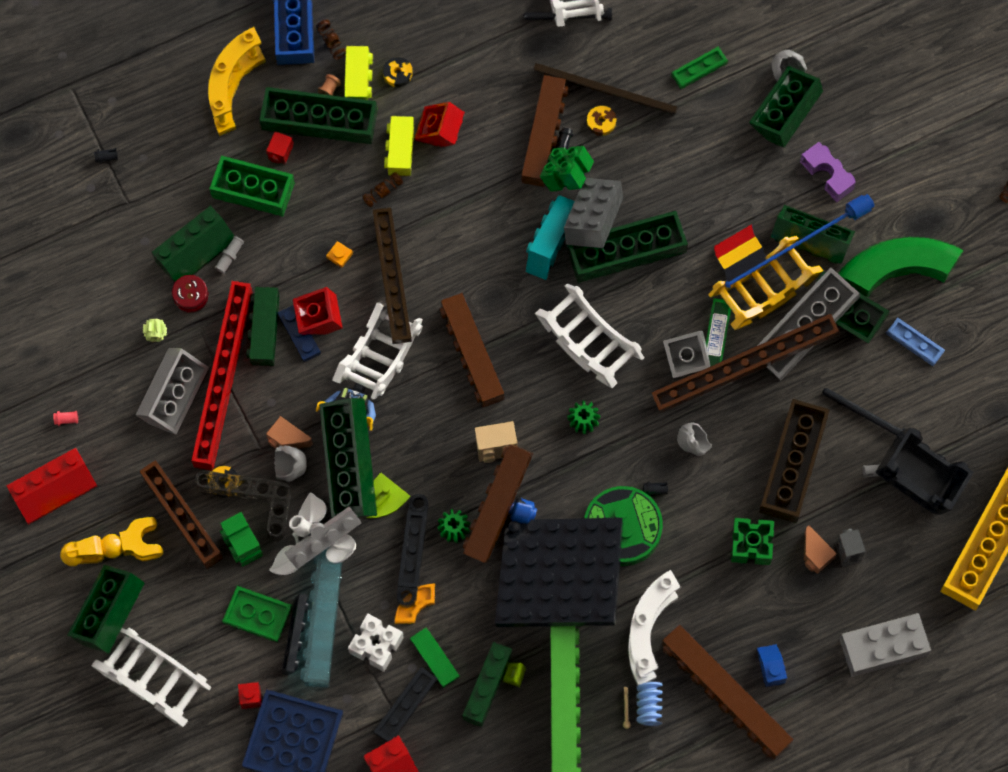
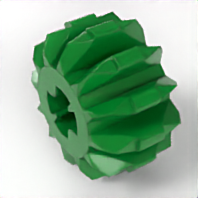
M583 400L581 406L575 403V408L569 409L570 415L567 416V420L571 421L569 426L575 427L576 433L580 429H582L583 434H586V429L593 432V426H599L598 420H600V415L597 414L599 409L597 407L592 408V402L587 406ZM586 415V420H582L581 416Z
M451 509L450 515L444 512V518L438 519V523L441 525L437 526V529L442 531L440 533L441 538L447 536V542L454 538V542L458 543V537L464 540V534L470 533L467 527L471 526V523L466 521L468 519L466 514L461 516V510L454 514L453 509ZM455 523L457 528L452 529L451 524Z

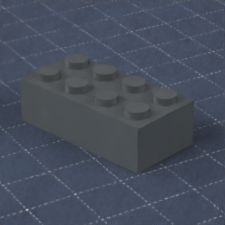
M585 179L564 226L567 245L604 248L623 200L621 181Z

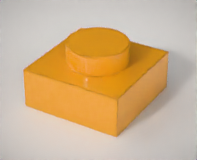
M337 241L326 257L343 268L353 255V251Z

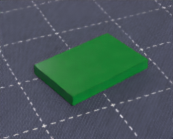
M236 586L222 623L278 643L293 606Z

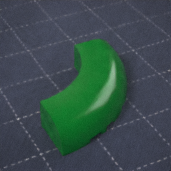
M894 238L877 243L861 251L838 274L856 291L868 298L874 289L887 279L909 275L910 273H918L945 283L964 250L947 242L932 238Z

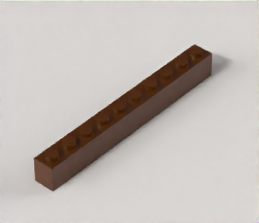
M832 314L826 315L652 392L659 411H667L835 337L840 332Z

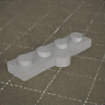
M347 507L324 525L322 523L312 524L309 528L311 536H307L287 550L285 555L298 569L359 526L361 521L353 510Z

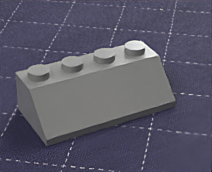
M168 348L136 416L152 426L176 435L209 367L182 348Z

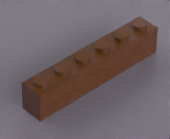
M546 75L543 77L522 171V183L544 187L540 174L544 166L549 163L548 158L552 152V147L557 145L558 136H555L556 130H560L561 120L559 115L564 113L565 103H562L563 97L567 98L569 89L566 86V79Z
M463 293L441 300L440 314L448 322L446 328L449 335H453L455 339L453 345L456 352L460 351L462 356L460 358L463 369L467 368L469 375H467L470 386L474 385L475 387L474 396L477 403L481 402L484 408L505 400L504 391Z
M513 444L504 447L501 454L503 460L501 465H497L493 475L496 477L493 483H489L486 489L488 496L479 506L478 512H480L478 519H474L470 530H472L470 538H466L463 544L465 549L463 554L484 563L488 562L534 453Z
M155 460L141 469L139 472L204 567L209 569L222 560L221 552Z

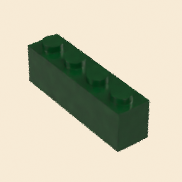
M255 287V294H251V305H254L249 315L252 329L248 330V341H251V345L247 347V359H250L251 365L274 366L280 297L278 288Z
M493 642L463 713L464 721L482 728L511 659L512 649Z

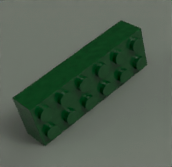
M266 87L260 115L261 129L265 131L372 144L378 112L377 101Z
M672 211L611 228L604 248L567 245V251L577 282L580 283L687 253L688 243L677 211Z
M348 398L319 404L331 519L347 507H350L358 518L377 516L365 399Z

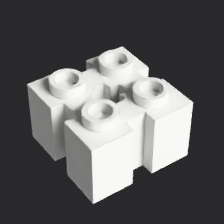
M367 614L360 626L361 636L357 634L354 636L348 650L350 654L361 660L368 657L370 665L384 672L392 659L390 651L391 649L394 651L398 649L404 638L403 632L390 625L384 628L381 620ZM379 640L380 644L378 645L376 643V645L374 646L372 644V641Z

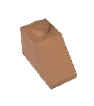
M281 416L266 433L269 440L268 443L275 449L285 445L299 449L311 447L313 444L311 437Z
M808 526L804 532V561L810 571H815L818 574L835 559L837 553Z

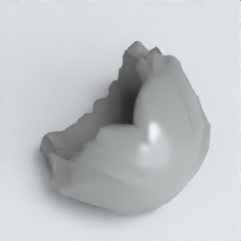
M783 50L777 53L771 63L776 81L780 79L788 66L802 72L807 70L804 58L791 50Z
M694 422L686 423L679 429L677 442L684 451L702 456L711 449L712 444L709 443L706 432L699 424Z
M291 446L276 447L274 457L276 479L291 482L302 476L307 468L305 454Z

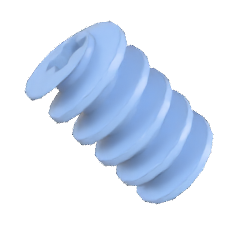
M645 682L637 686L639 691L637 694L639 699L637 701V706L639 707L637 714L639 716L636 721L646 726L662 724L656 721V719L662 718L661 714L656 713V711L662 710V707L657 705V703L662 702L661 698H657V695L662 694L661 690H657V687H661L662 683Z

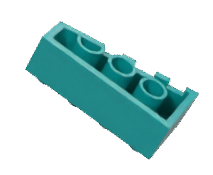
M560 195L557 196L555 201H551L548 208L549 213L548 215L545 214L541 221L542 227L540 229L537 228L533 237L535 239L534 242H530L527 247L528 259L525 272L547 280L549 268L554 265L558 249L561 250L565 240L564 226L575 201Z

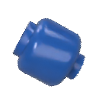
M516 498L509 511L510 520L523 524H528L531 520H534L537 512L534 502L523 498Z

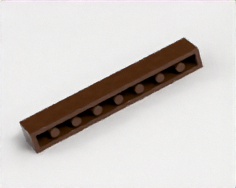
M680 624L662 640V650L669 657L673 656L677 660V666L682 671L686 670L691 675V680L696 685L700 684L705 689L704 693L711 700L715 699L719 703L718 707L725 714L729 713L734 718L733 722L738 728L741 729L743 727L748 732V738L753 743L757 742L762 747V752L768 758L772 757L775 760L792 744L794 739Z

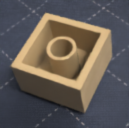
M513 421L475 428L479 462H493L495 459L502 458L501 454L505 446L508 447L509 444L518 446Z

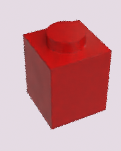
M274 132L266 150L268 159L276 164H286L294 146L292 137Z
M259 683L238 684L241 708L261 707L262 700Z

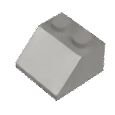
M703 331L663 341L673 378L702 371L710 367Z

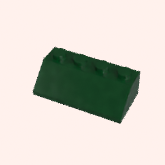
M788 66L750 120V125L769 142L784 148L822 94L823 89L820 79Z
M784 205L777 217L770 237L780 242L785 237L797 236L799 238L797 241L830 222ZM834 224L796 246L795 249L806 250L813 256H821L827 258L831 263L842 264L855 231Z
M209 206L153 250L152 255L155 262L175 283L185 275H194L222 253L224 249H227L234 235L222 217Z
M823 271L822 274L820 275V277L818 278V280H819L826 272ZM860 293L859 299L843 314L836 324L869 344L890 313L889 310Z

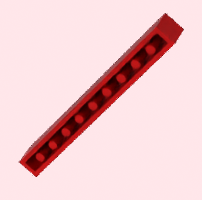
M231 282L192 456L194 468L213 471L250 308L251 294L253 293L249 283Z

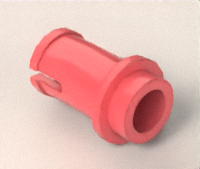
M57 411V413L53 414L54 425L78 424L77 411L63 413Z

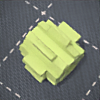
M147 320L146 324H143V334L146 340L151 342L163 341V336H166L167 327L163 320Z

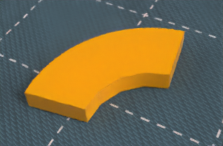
M426 584L418 587L417 601L412 607L404 608L399 605L395 615V624H415L416 616L420 610L426 606L435 605V584ZM409 593L403 601L409 602L412 599V595Z

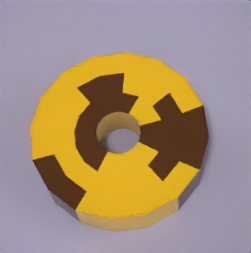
M607 106L594 107L587 116L588 129L600 136L610 134L616 127L617 118L615 112Z

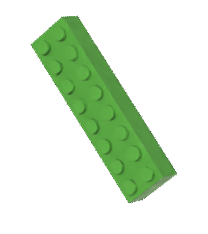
M575 626L551 627L552 772H581V768H577V764H580L581 748H577V744H580V727H576V724H580V707H576V704L580 703V687H576L580 680V668L576 667V664H579V648H575V645H579V628H575Z

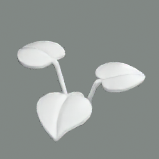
M311 492L305 499L299 514L292 517L289 522V527L294 531L292 535L295 538L296 544L300 542L298 536L307 537L310 534L309 528L312 523L320 522L327 512L326 504ZM348 534L340 538L327 549V559L331 563H340L346 560L356 549L355 540ZM294 545L284 547L277 554L272 567L269 569L272 573L288 575L297 570L285 555V552Z

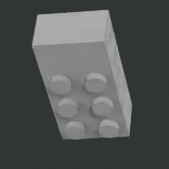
M919 613L843 633L840 637V643L851 677L924 658L931 652Z

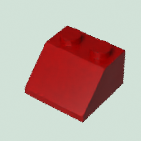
M451 102L425 106L415 140L439 147L455 145L465 112Z
M328 287L293 299L299 334L326 335L343 329L337 296Z
M399 736L364 755L365 762L371 772H419Z

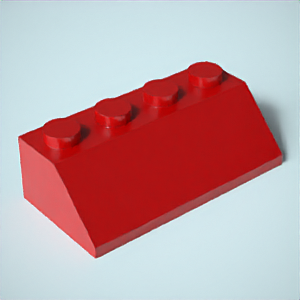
M77 448L6 485L28 525L98 487Z

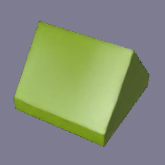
M509 663L503 682L520 687L526 671L525 666L522 663Z

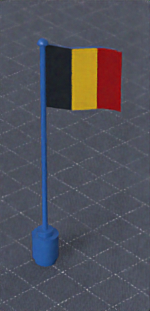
M866 194L860 195L848 202L845 214L767 260L763 247L753 232L752 224L715 245L716 257L724 269L727 279L725 287L731 288L730 285L848 216L850 219L857 220L871 212L872 208H874L872 198Z

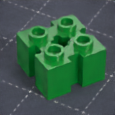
M584 146L570 147L568 150L566 148H555L552 150L548 158L549 163L544 166L540 178L550 192L562 191L564 187H567L568 190L581 189L586 179L584 174L590 171L594 160Z
M242 512L220 523L222 527L220 533L226 546L231 545L229 549L236 563L240 561L243 567L263 556L261 547Z
M735 518L732 539L737 541H733L731 562L747 563L748 559H755L754 564L770 565L773 544L769 543H772L774 536V521L758 520L757 524H750L751 519ZM750 539L755 540V541H754L755 544L749 543V542H750Z

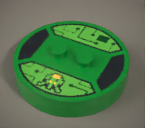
M628 486L612 487L601 492L591 501L584 518L622 517L623 534L620 566L635 565L647 559L656 550L662 535V515L655 501L645 492Z

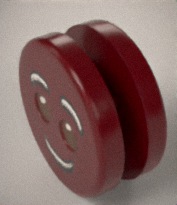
M185 275L179 278L172 288L174 302L184 312H197L204 308L208 302L209 293L207 286L198 276Z

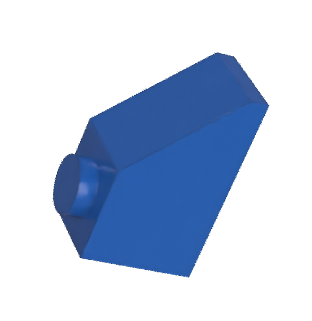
M777 644L757 648L765 687L785 684L787 675Z

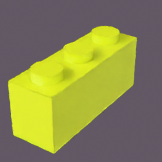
M346 46L345 97L363 100L372 98V87H369V81H372V70H369V64H373V53H369V46Z
M391 116V123H387V134H390V138L386 140V151H389L388 157H385L384 168H388V175L396 172L399 176H411L414 118Z

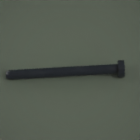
M607 8L604 11V15H601V18H607L608 21H612V8ZM553 12L524 14L525 20H547L556 17V14ZM592 14L567 19L596 18V16Z
M824 388L822 391L826 397L896 436L899 432L905 430V428L902 430L828 388Z

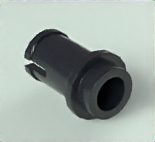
M562 128L559 131L560 137L556 148L568 149L570 139L573 138V131L571 129Z
M116 148L102 151L97 149L94 152L96 163L100 162L102 164L101 162L118 160Z
M647 481V483H643V492L649 496L656 494L667 495L668 484L667 482L650 483V481Z

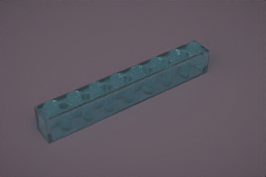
M328 548L314 557V564H317L316 571L312 572V583L315 584L314 590H310L309 602H312V609H308L307 614L310 628L306 629L305 641H308V646L303 650V660H306L305 668L301 669V680H304L305 686L329 688L343 564V562L331 563L327 559L326 551Z

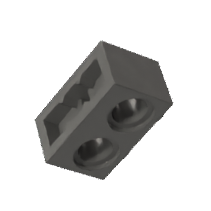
M846 529L839 534L835 547L842 567L861 562L866 551L859 530Z

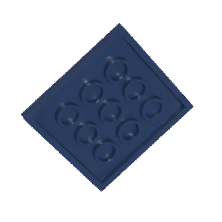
M266 689L242 767L257 772H325L344 712Z

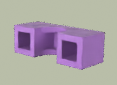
M818 142L802 154L800 163L811 175L822 170L827 171L831 175V178L826 181L824 189L836 202L854 190L856 183L854 176L844 170L842 163L838 159H834L830 150L825 145L823 146Z

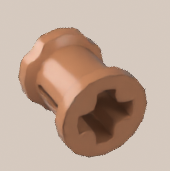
M327 74L326 81L322 87L318 88V92L333 96V92L341 85V82L335 76Z

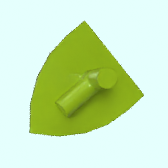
M380 473L374 480L377 516L366 518L387 516L397 511L411 496Z

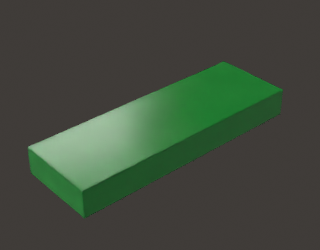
M716 47L671 72V76L680 89H683L728 64V60L720 48Z
M427 627L410 638L443 688L460 677Z

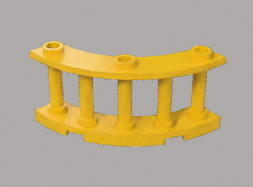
M254 27L238 35L223 49L211 71L208 94L219 136L236 129L232 116V99L240 80L254 68L266 62L259 47L262 44Z
M797 236L783 238L779 242V246L765 257L766 260L791 246L799 238ZM793 248L788 253L802 270V275L796 280H792L779 262L774 259L730 285L731 288L725 287L726 281H718L713 285V290L708 295L710 297L721 295L735 314V320L730 325L734 330L751 324V319L757 316L761 319L797 295L795 291L802 285L807 287L823 272L822 268L819 265L814 267L807 266L795 248ZM770 264L786 284V288L778 294L773 292L759 273ZM751 277L755 279L768 296L767 301L762 304H757L742 285L743 282ZM735 287L751 309L748 311L741 310L727 291Z

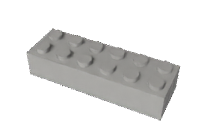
M830 268L758 345L829 314H832L836 323L859 299L860 293ZM812 347L773 363L766 368L781 381Z

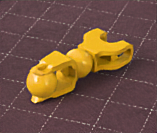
M154 517L136 519L129 525L126 531L119 532L120 536L108 534L101 540L98 536H91L78 542H69L62 547L60 558L64 564L74 567L79 564L100 563L104 560V556L116 558L122 553L124 556L132 555L140 561L159 558L163 555L162 547L158 544H146L142 541L144 534L156 529L157 520Z

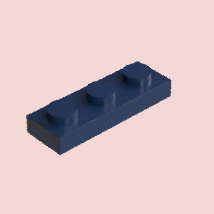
M294 305L278 312V316L303 362L320 355L321 352L312 335L299 334Z

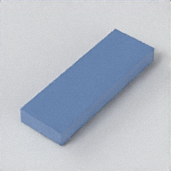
M898 317L886 332L892 339L932 366L936 364L945 351Z

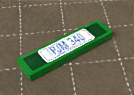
M713 298L706 338L710 367L722 362L731 313L727 303L722 299Z

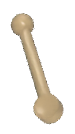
M624 687L625 722L623 727L625 729L631 727L628 712V687Z

